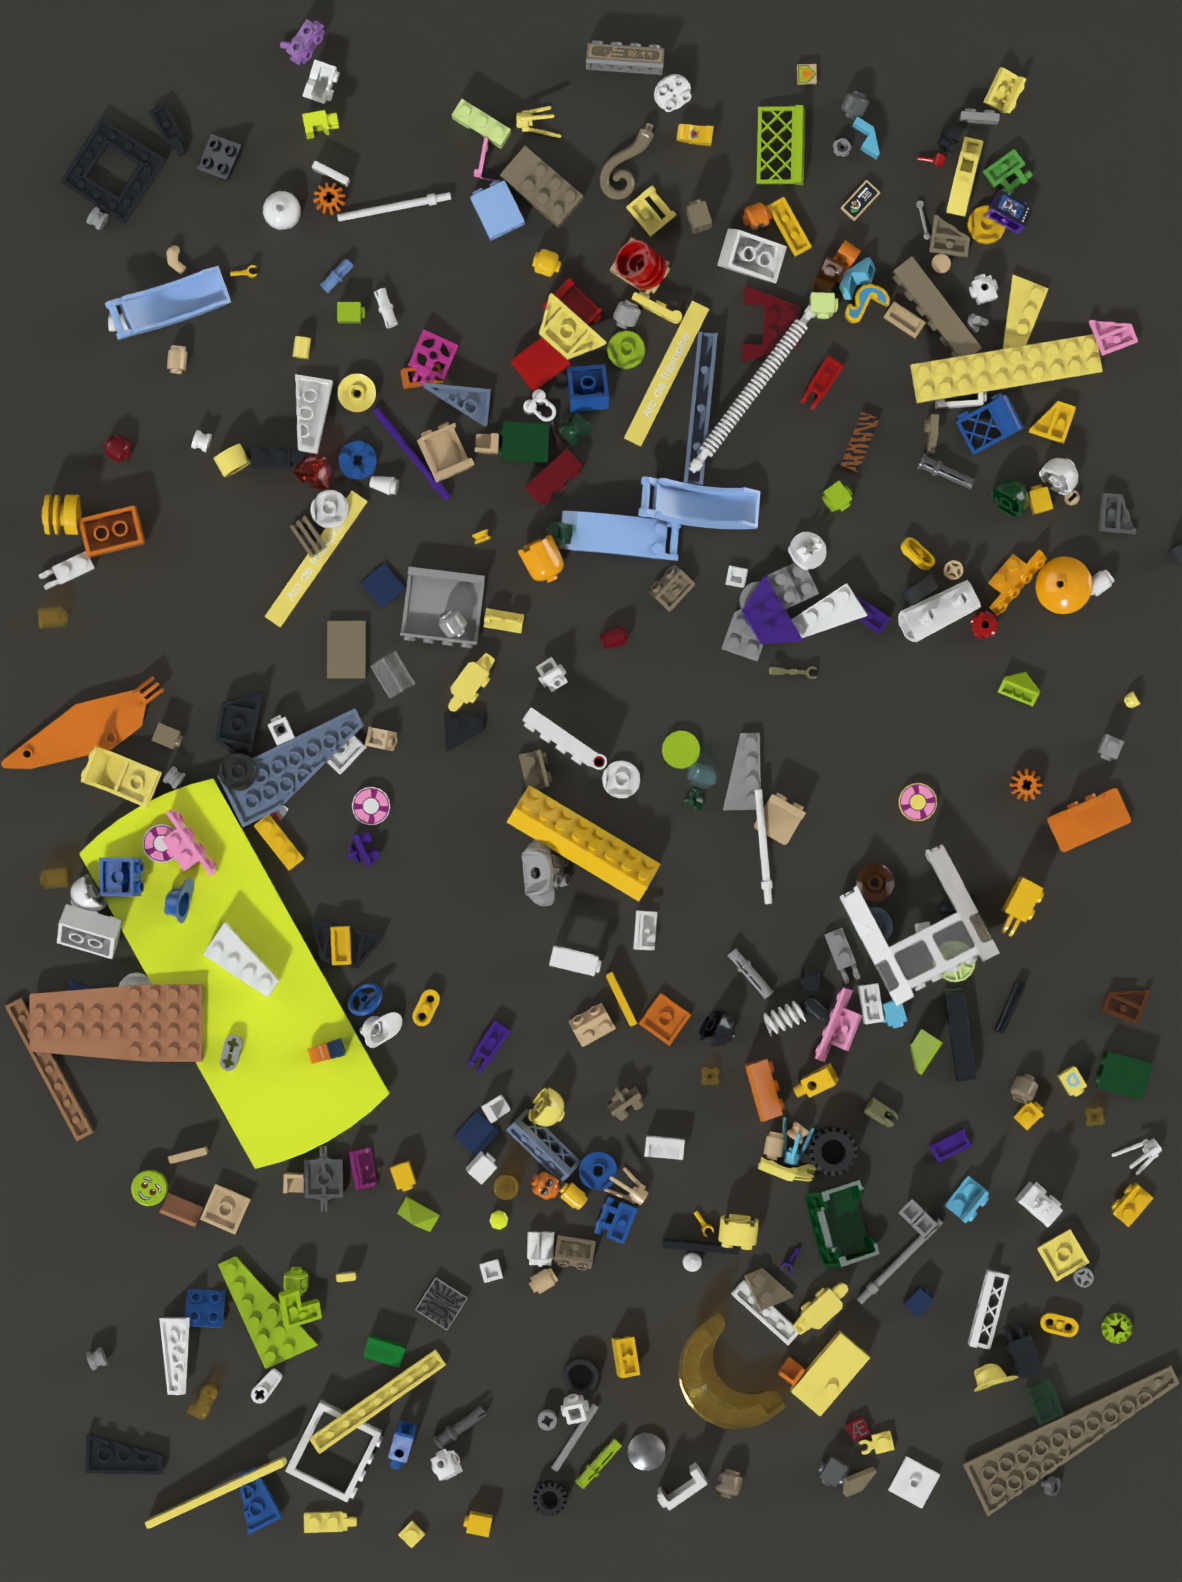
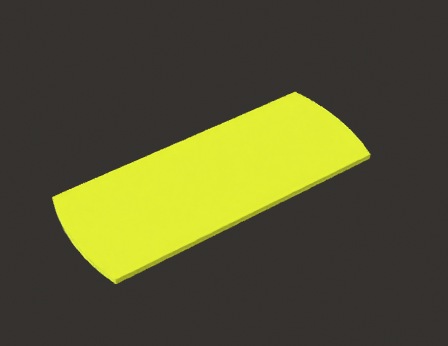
M214 778L187 785L151 800L148 808L143 806L136 808L100 833L79 853L98 888L99 858H141V862L144 863V871L141 873L144 891L141 892V896L103 897L114 917L122 920L121 930L152 984H203V1061L196 1062L255 1169L288 1160L328 1142L352 1127L390 1094ZM172 809L178 811L183 817L185 826L190 827L194 832L193 837L197 843L200 842L204 846L207 857L215 862L218 872L210 876L200 861L183 871L175 858L164 863L153 861L146 855L143 848V838L146 832L153 826L160 824L169 825L177 829L166 812ZM188 878H192L194 889L189 903L188 914L184 923H179L176 917L164 913L165 899L171 890L182 888L184 882ZM224 922L231 926L262 962L279 978L280 981L269 997H266L203 955ZM238 1035L242 1039L238 1064L233 1070L226 1071L220 1066L224 1042L228 1036ZM235 1038L232 1041H228V1044H231L230 1051L233 1052L234 1047L239 1046V1043L236 1042ZM342 1038L346 1052L345 1056L311 1064L308 1048ZM229 1054L228 1059H224L226 1067L234 1065V1062L231 1061L232 1054Z

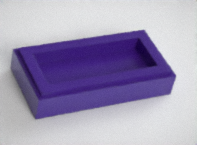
M963 1128L929 1145L938 1163L972 1146Z

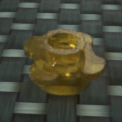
M703 1067L701 1069V1084L703 1086L707 1084L717 1086L719 1084V1069L717 1067L712 1069Z
M1102 1107L1085 1109L1087 1126L1091 1127L1105 1123Z

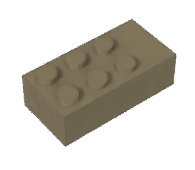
M526 146L522 148L500 174V178L503 181L505 180L506 184L558 228L583 200V195Z

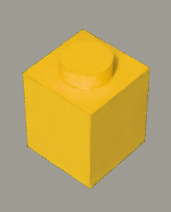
M1041 484L1031 487V491L1028 494L1032 514L1035 515L1052 510L1053 505L1048 486L1042 487Z
M409 1160L390 1167L397 1190L407 1191L414 1188L413 1185L416 1184V1179Z
M470 1511L469 1516L465 1515L463 1527H467L466 1533L489 1537L493 1515Z

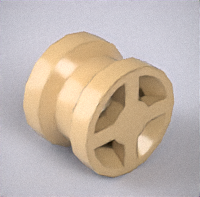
M955 560L949 561L943 568L944 576L949 580L958 579L963 574L962 564Z
M794 1121L793 1127L786 1134L795 1140L797 1133H800L799 1144H802L803 1138L810 1132Z

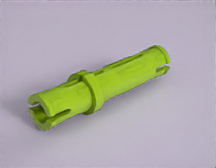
M613 1438L596 1459L586 1466V1470L575 1482L585 1489L589 1482L599 1475L600 1470L622 1445Z

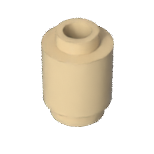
M172 345L170 350H168L167 369H170V373L182 374V371H186L188 353L186 352V347Z
M769 1131V1136H766L763 1154L767 1155L766 1158L778 1160V1157H782L785 1144L784 1134Z
M551 1268L543 1269L530 1277L531 1282L529 1285L534 1293L538 1291L541 1294L553 1287L558 1279Z

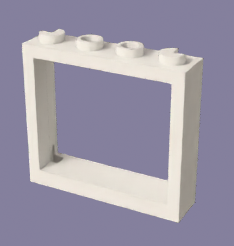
M320 1400L285 1472L347 1502L349 1497L354 1498L358 1490L355 1488L357 1481L362 1482L366 1471L363 1470L366 1463L370 1465L375 1456L372 1453L374 1447H379L383 1440V1437L380 1436L382 1430L366 1422L357 1427L372 1435L373 1438L344 1493L296 1469L309 1442L308 1438L312 1436L323 1412L336 1418L345 1413Z

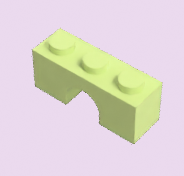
M461 99L452 114L453 120L488 138L490 143L502 149L511 134L510 128Z

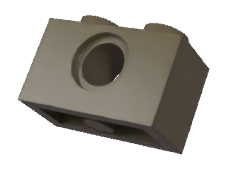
M700 199L690 202V205L687 206L686 214L692 233L695 234L711 229L712 220L706 202H701Z

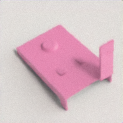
M484 137L479 169L474 170V177L494 182L496 180L481 178L485 155L488 151V138Z

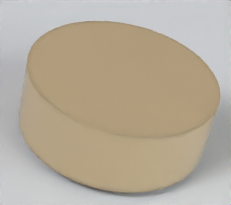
M944 254L936 255L931 262L933 271L938 274L946 273L951 266L949 257Z

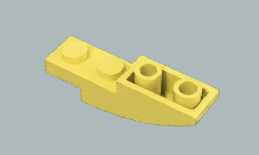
M968 137L964 138L946 213L966 216L984 141Z

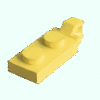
M343 1511L304 1512V1533L347 1531V1527L357 1526V1517H347V1513H343Z

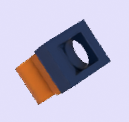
M342 1038L307 1049L311 1064L346 1055Z

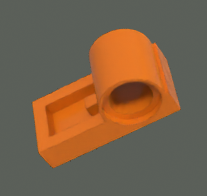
M846 240L833 258L845 264L837 280L838 283L841 282L844 272L850 269L861 252L860 249Z

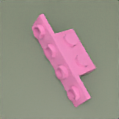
M174 809L166 812L177 829L163 838L162 841L183 871L200 861L210 876L218 872L215 862L205 854L204 846L200 842L197 843L193 837L194 832L192 829L186 827L183 823L182 815Z
M843 987L838 993L837 1003L830 1013L828 1026L823 1030V1039L816 1048L815 1059L825 1062L831 1045L849 1051L862 1018L861 1014L846 1009L853 990Z

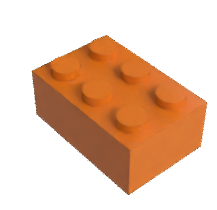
M135 505L78 519L86 554L89 558L146 544L138 510Z

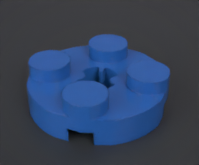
M362 441L350 442L345 445L338 458L342 472L352 479H365L375 471L377 464V455L374 449ZM356 455L363 457L360 466L353 464V457Z
M601 1151L587 1154L582 1159L579 1167L581 1181L590 1189L603 1190L610 1187L614 1183L609 1179L610 1176L616 1179L617 1175L616 1162L609 1154ZM597 1165L598 1167H603V1174L601 1176L593 1174L595 1171L594 1167Z

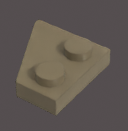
M934 215L929 253L967 258L970 237L958 231L951 224L949 225L938 215Z
M931 414L924 422V432H928L927 455H935L939 431L938 414Z
M763 1268L744 1276L759 1312L793 1298V1295Z

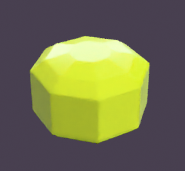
M497 1210L491 1214L489 1222L493 1228L500 1230L506 1227L509 1218L505 1212Z

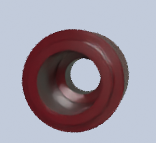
M621 625L603 631L604 633L600 634L604 649H612L627 644L626 639H629L626 628L622 629Z

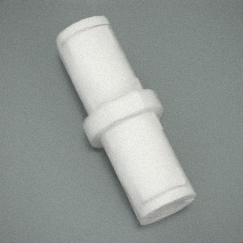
M386 288L375 291L374 294L380 307L378 310L379 313H382L386 328L395 327L398 325V322L393 312V304H390Z

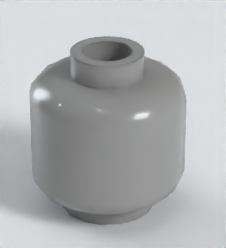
M629 299L620 301L613 314V318L617 321L616 325L624 329L634 327L641 315V310L638 308L639 304Z
M448 609L439 616L438 625L447 637L456 636L458 638L465 633L464 628L467 625V621L458 610Z

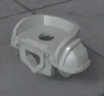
M533 840L522 853L526 896H529L539 906H550L555 900L554 889L558 888V886H568L571 883L569 874H564L563 867L568 866L569 859L562 855L555 856V854H550L551 849L537 840Z

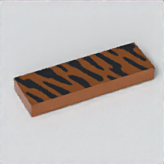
M861 412L840 466L859 472L879 418Z

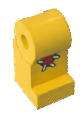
M679 124L676 140L689 144L711 146L714 126Z

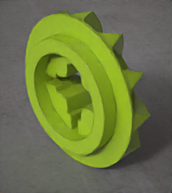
M1111 1313L1102 1322V1334L1111 1343L1120 1344L1127 1341L1132 1334L1131 1321L1122 1313ZM1120 1322V1327L1124 1332L1118 1331L1114 1333V1329L1110 1325L1116 1326Z

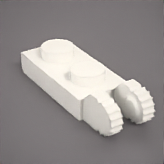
M85 551L53 566L52 569L39 574V577L44 579L49 575L55 574L57 580L44 585L45 590L94 570L95 567Z

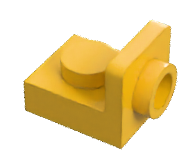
M1030 1101L1013 1117L1028 1130L1040 1117L1044 1116L1041 1112L1043 1108L1036 1101L1034 1103Z

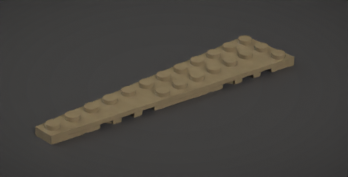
M1169 1365L962 1463L987 1516H990L1007 1504L1008 1501L1023 1493L1028 1487L1036 1484L1041 1478L1085 1450L1110 1430L1115 1429L1123 1421L1131 1418L1136 1412L1177 1386L1179 1381L1172 1366Z

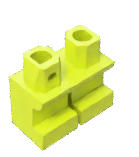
M325 110L302 114L307 139L315 138L314 132L323 130L326 135H330L329 130L339 129L337 113L326 114Z

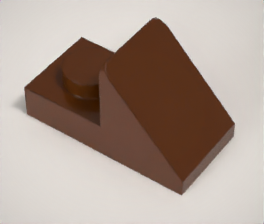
M827 256L818 276L814 280L812 289L819 293H831L845 264Z

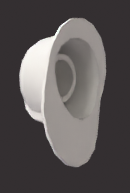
M396 1012L385 1014L382 1017H369L364 1022L363 1027L359 1029L365 1038L366 1045L370 1048H375L394 1037L401 1029L402 1017Z

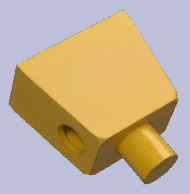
M828 1063L802 1077L800 1080L801 1084L793 1087V1090L798 1098L805 1094L810 1098L835 1086L839 1078L831 1063ZM810 1082H815L816 1086H812Z

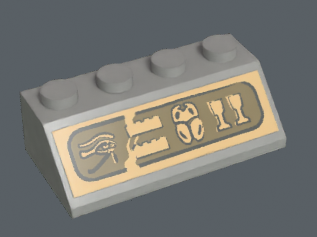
M596 40L587 44L586 70L662 75L664 48H661L660 45L641 47V44L631 43L630 46H623L621 42H611V45L603 44V41Z

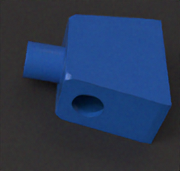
M402 1420L398 1421L388 1456L389 1459H392L390 1463L391 1468L399 1470L402 1467V1463H407L417 1428L416 1424Z

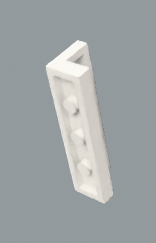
M986 1269L968 1339L969 1346L991 1349L1009 1275ZM995 1276L1004 1278L1002 1286L997 1289L993 1287ZM995 1293L998 1303L990 1308L988 1305L989 1298ZM991 1312L994 1318L993 1323L985 1326L983 1323L985 1314ZM986 1331L989 1336L987 1344L978 1342L980 1333Z

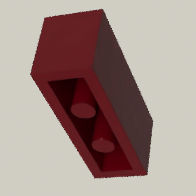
M566 449L529 482L524 489L539 505L542 503L547 505L553 499L552 494L556 491L560 493L568 486L566 482L571 477L574 480L582 473L580 469L583 466Z

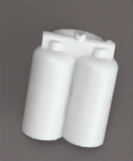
M535 390L532 395L533 400L529 399L524 402L525 413L528 415L536 414L542 421L548 422L553 420L556 416L555 406L546 399V394L543 390ZM545 403L546 406L552 409V415L547 418L543 417L541 412L537 411V405Z
M528 1231L527 1258L529 1259V1265H538V1267L551 1265V1260L554 1259V1232Z

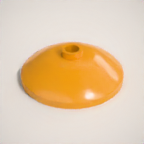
M1057 557L1047 562L1039 571L1035 585L1036 594L1046 609L1057 614L1074 613L1080 610L1091 596L1093 589L1092 576L1088 568L1079 560L1071 557ZM1060 581L1064 582V586L1062 588H1059L1058 583Z

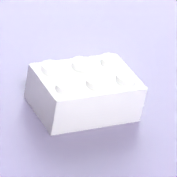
M66 904L59 921L57 943L112 959L119 942L122 920H118L113 916L101 915L96 911H88L75 905Z

